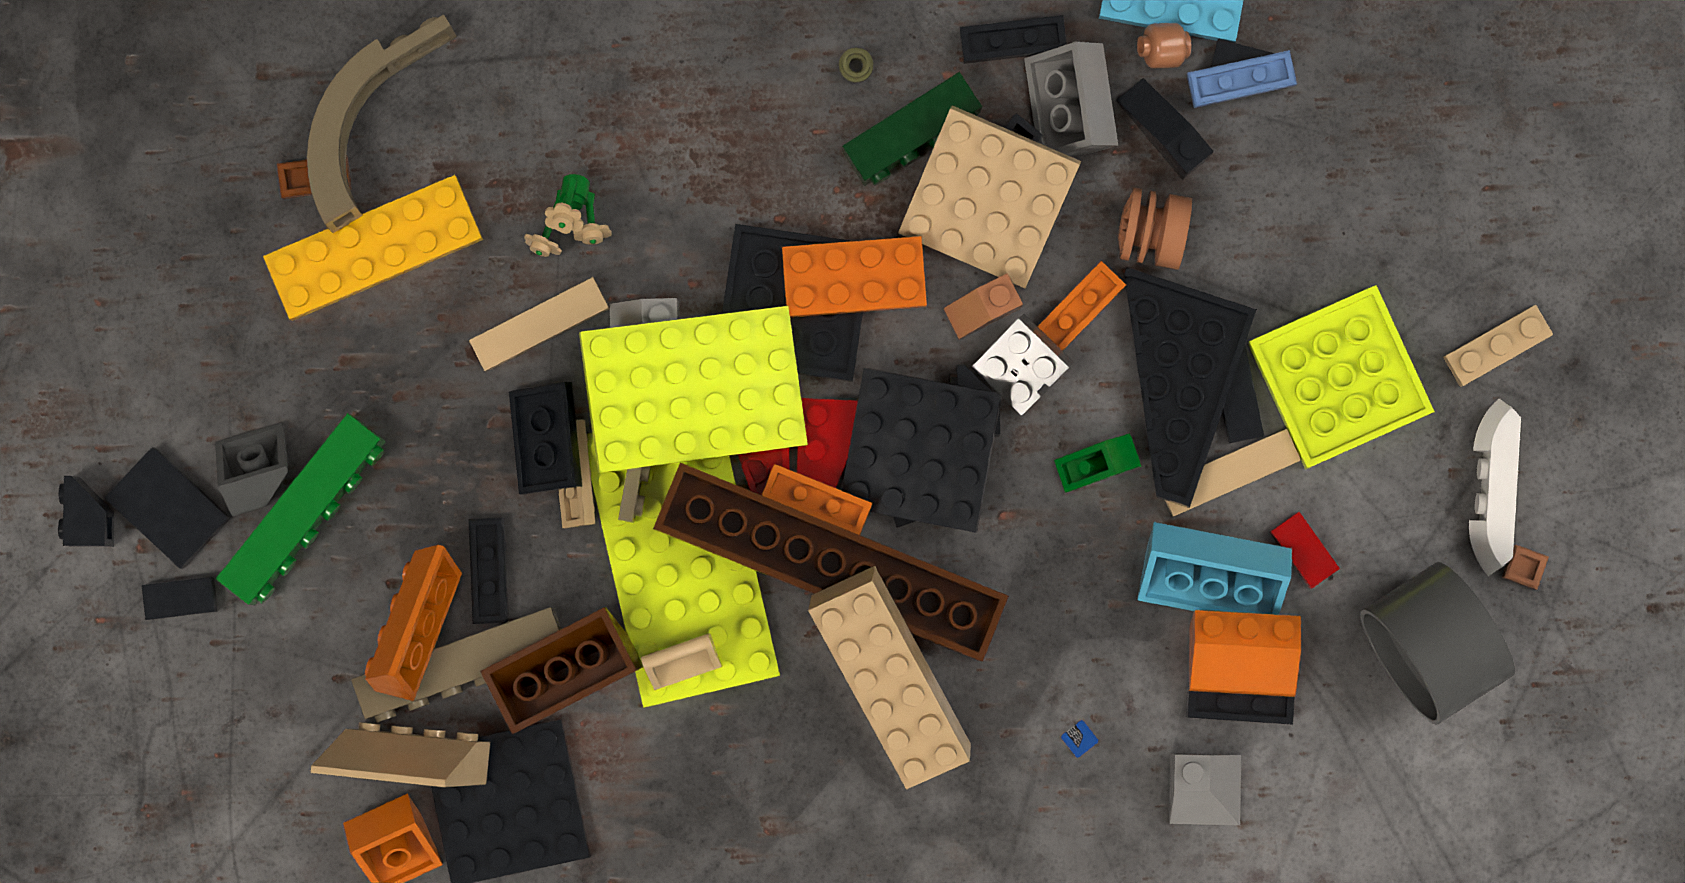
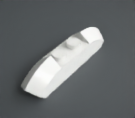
M1501 399L1493 403L1481 420L1473 451L1483 453V458H1479L1477 464V478L1482 479L1481 493H1477L1475 498V513L1480 514L1479 521L1469 520V535L1476 559L1488 576L1502 568L1513 558L1521 417Z

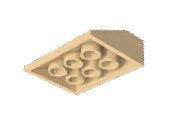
M359 722V729H345L311 765V773L438 787L485 785L487 781L490 742L478 741V734L457 732V738L445 737L446 731L424 729V735L412 734L413 727L392 726L391 732L380 731V724Z

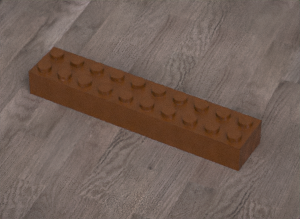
M680 463L653 527V530L811 594H815L875 566L911 634L981 662L984 660L1009 597L1006 594L683 463Z

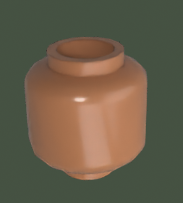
M1154 23L1146 27L1143 36H1139L1137 51L1150 68L1180 67L1184 60L1190 56L1191 38L1189 33L1184 31L1183 27L1178 23Z

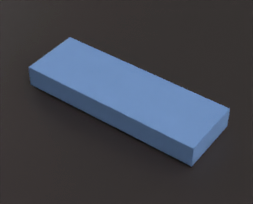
M1290 50L1186 74L1194 108L1297 85Z

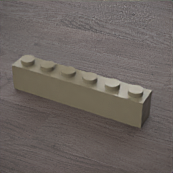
M549 607L433 649L414 701L374 691L365 680V675L353 678L351 681L364 718L371 719L375 717L376 723L396 717L395 709L408 705L409 710L412 711L429 705L428 697L440 693L443 699L463 692L462 685L473 681L476 687L486 684L480 672L481 670L562 628L554 607Z

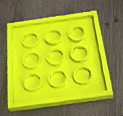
M1377 285L1248 342L1305 469L1435 412Z

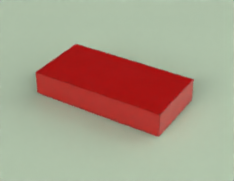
M1300 512L1295 513L1270 531V534L1279 546L1292 549V565L1309 589L1314 588L1340 569Z

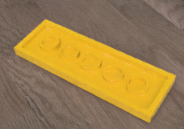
M456 175L363 213V216L334 233L326 229L264 255L263 258L289 320H296L482 241V235Z

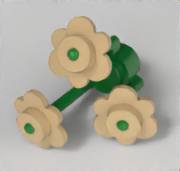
M569 174L563 177L561 190L557 191L554 206L548 207L545 211L547 216L545 219L546 226L542 236L535 234L533 236L525 234L524 236L525 243L530 246L532 252L544 257H548L550 253L555 255L561 254L562 250L558 248V244L549 241L553 229L564 234H568L573 230L574 239L588 245L601 243L603 238H608L612 235L608 225L595 224V194L589 192L590 181L587 178L576 174ZM583 205H586L587 224L585 225L582 219H580L581 212L579 211Z

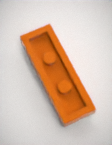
M1100 261L1037 327L1063 351L1126 284Z
M776 464L772 468L762 493L764 497L858 535H861L873 505L871 502Z

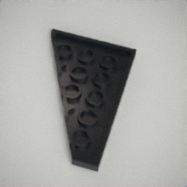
M1127 267L1124 278L1156 497L1190 508L1257 309Z

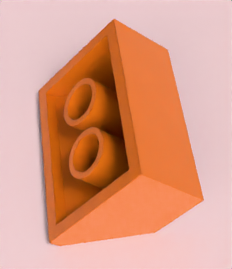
M1195 610L1189 628V691L1295 697L1301 655V616Z

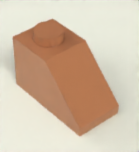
M1007 273L976 288L943 309L960 340L1020 310L1023 303Z

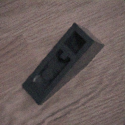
M1144 78L1116 100L1182 180L1213 154L1214 151L1196 129Z

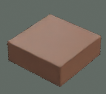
M1514 545L1513 558L1506 564L1502 578L1537 590L1549 557Z

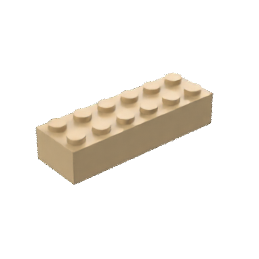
M873 566L811 595L808 611L905 788L909 789L969 762L971 743L876 567Z

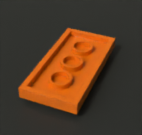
M922 236L782 247L786 306L789 307L790 318L927 307Z

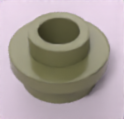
M848 49L839 60L840 73L850 82H863L872 74L873 59L864 49ZM855 60L863 64L862 69L857 72L852 71L849 66Z

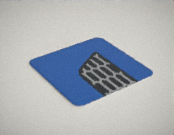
M1080 720L1061 736L1062 740L1077 758L1098 743V739L1083 720Z

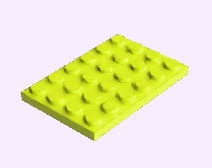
M788 306L579 332L598 473L808 445Z

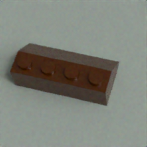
M604 607L480 672L511 733L514 734L643 668V664L628 634L609 610Z

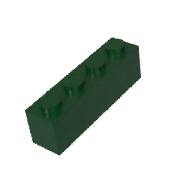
M960 71L842 146L843 154L864 186L871 182L874 186L882 183L892 175L889 170L900 163L903 167L912 164L921 157L919 151L929 145L933 149L952 105L976 116L981 113L982 105Z

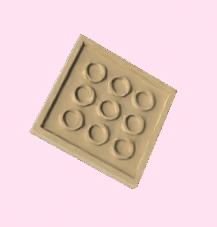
M952 105L898 234L905 237L922 236V244L997 277L1008 273L1013 284L1026 288L1081 161Z

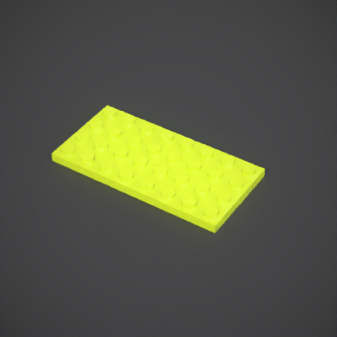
M588 433L587 446L593 490L625 630L639 658L641 659L642 656L710 633L722 665L720 668L654 690L644 667L635 671L643 708L780 676L757 572L653 530L680 463L736 485L730 456L651 466L648 482L641 481L639 495L645 496L642 517L635 516V522L630 523L618 520L627 469L598 473L593 433Z

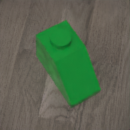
M1130 433L1105 440L1054 460L1065 493L1141 467Z

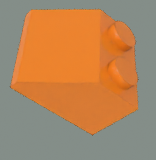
M408 793L343 823L350 853L371 883H405L443 865L424 819Z

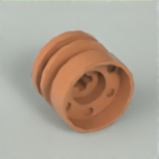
M1133 187L1126 205H1124L1119 226V259L1128 261L1132 246L1138 247L1136 262L1143 263L1148 249L1155 250V266L1178 270L1181 265L1188 235L1192 198L1169 194L1162 209L1156 208V191H1150L1145 206L1140 205L1142 189Z

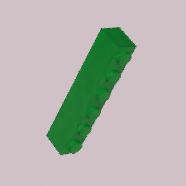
M347 413L217 576L216 580L248 605L266 602L275 590L272 584L279 575L286 576L295 566L297 560L294 557L302 546L307 549L319 535L316 529L324 519L326 521L331 520L341 507L338 501L345 492L351 494L363 479L360 473L368 464L373 466L381 458L385 451L381 447L386 441L355 416Z

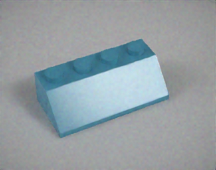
M1154 522L1146 549L1137 600L1190 611L1203 610L1279 615L1291 579L1292 549Z

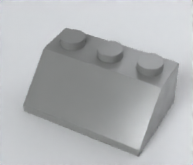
M1073 42L1024 58L1034 128L1043 135L1038 143L1068 156L1090 154L1118 146L1103 43Z

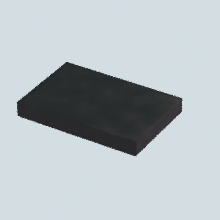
M559 382L509 391L519 495L582 487L572 382Z
M152 447L105 496V499L179 569H183L230 519L223 510L155 447Z

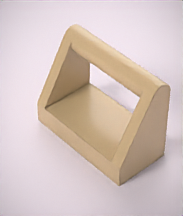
M710 633L641 657L643 667L654 690L722 667Z

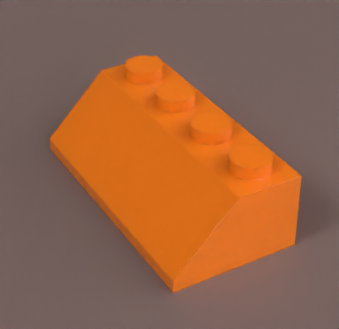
M435 545L415 550L411 562L408 561L403 569V582L399 593L394 594L391 600V613L387 624L383 625L379 631L378 647L374 657L368 660L365 669V680L376 692L414 701L462 575V572L444 546Z

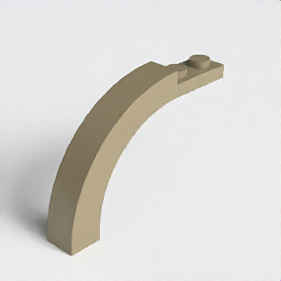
M444 14L438 18L432 17L427 19L420 25V29L410 35L397 37L390 43V47L385 50L378 39L374 40L343 66L326 89L311 125L308 139L307 167L311 193L324 224L332 233L363 216L353 199L346 171V151L349 134L360 109L370 95L388 78L457 37Z

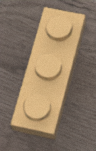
M1534 305L1443 358L1459 386L1462 387L1549 338L1553 333L1538 307Z
M576 420L582 487L559 490L562 528H575L595 524V507L592 495L585 420Z

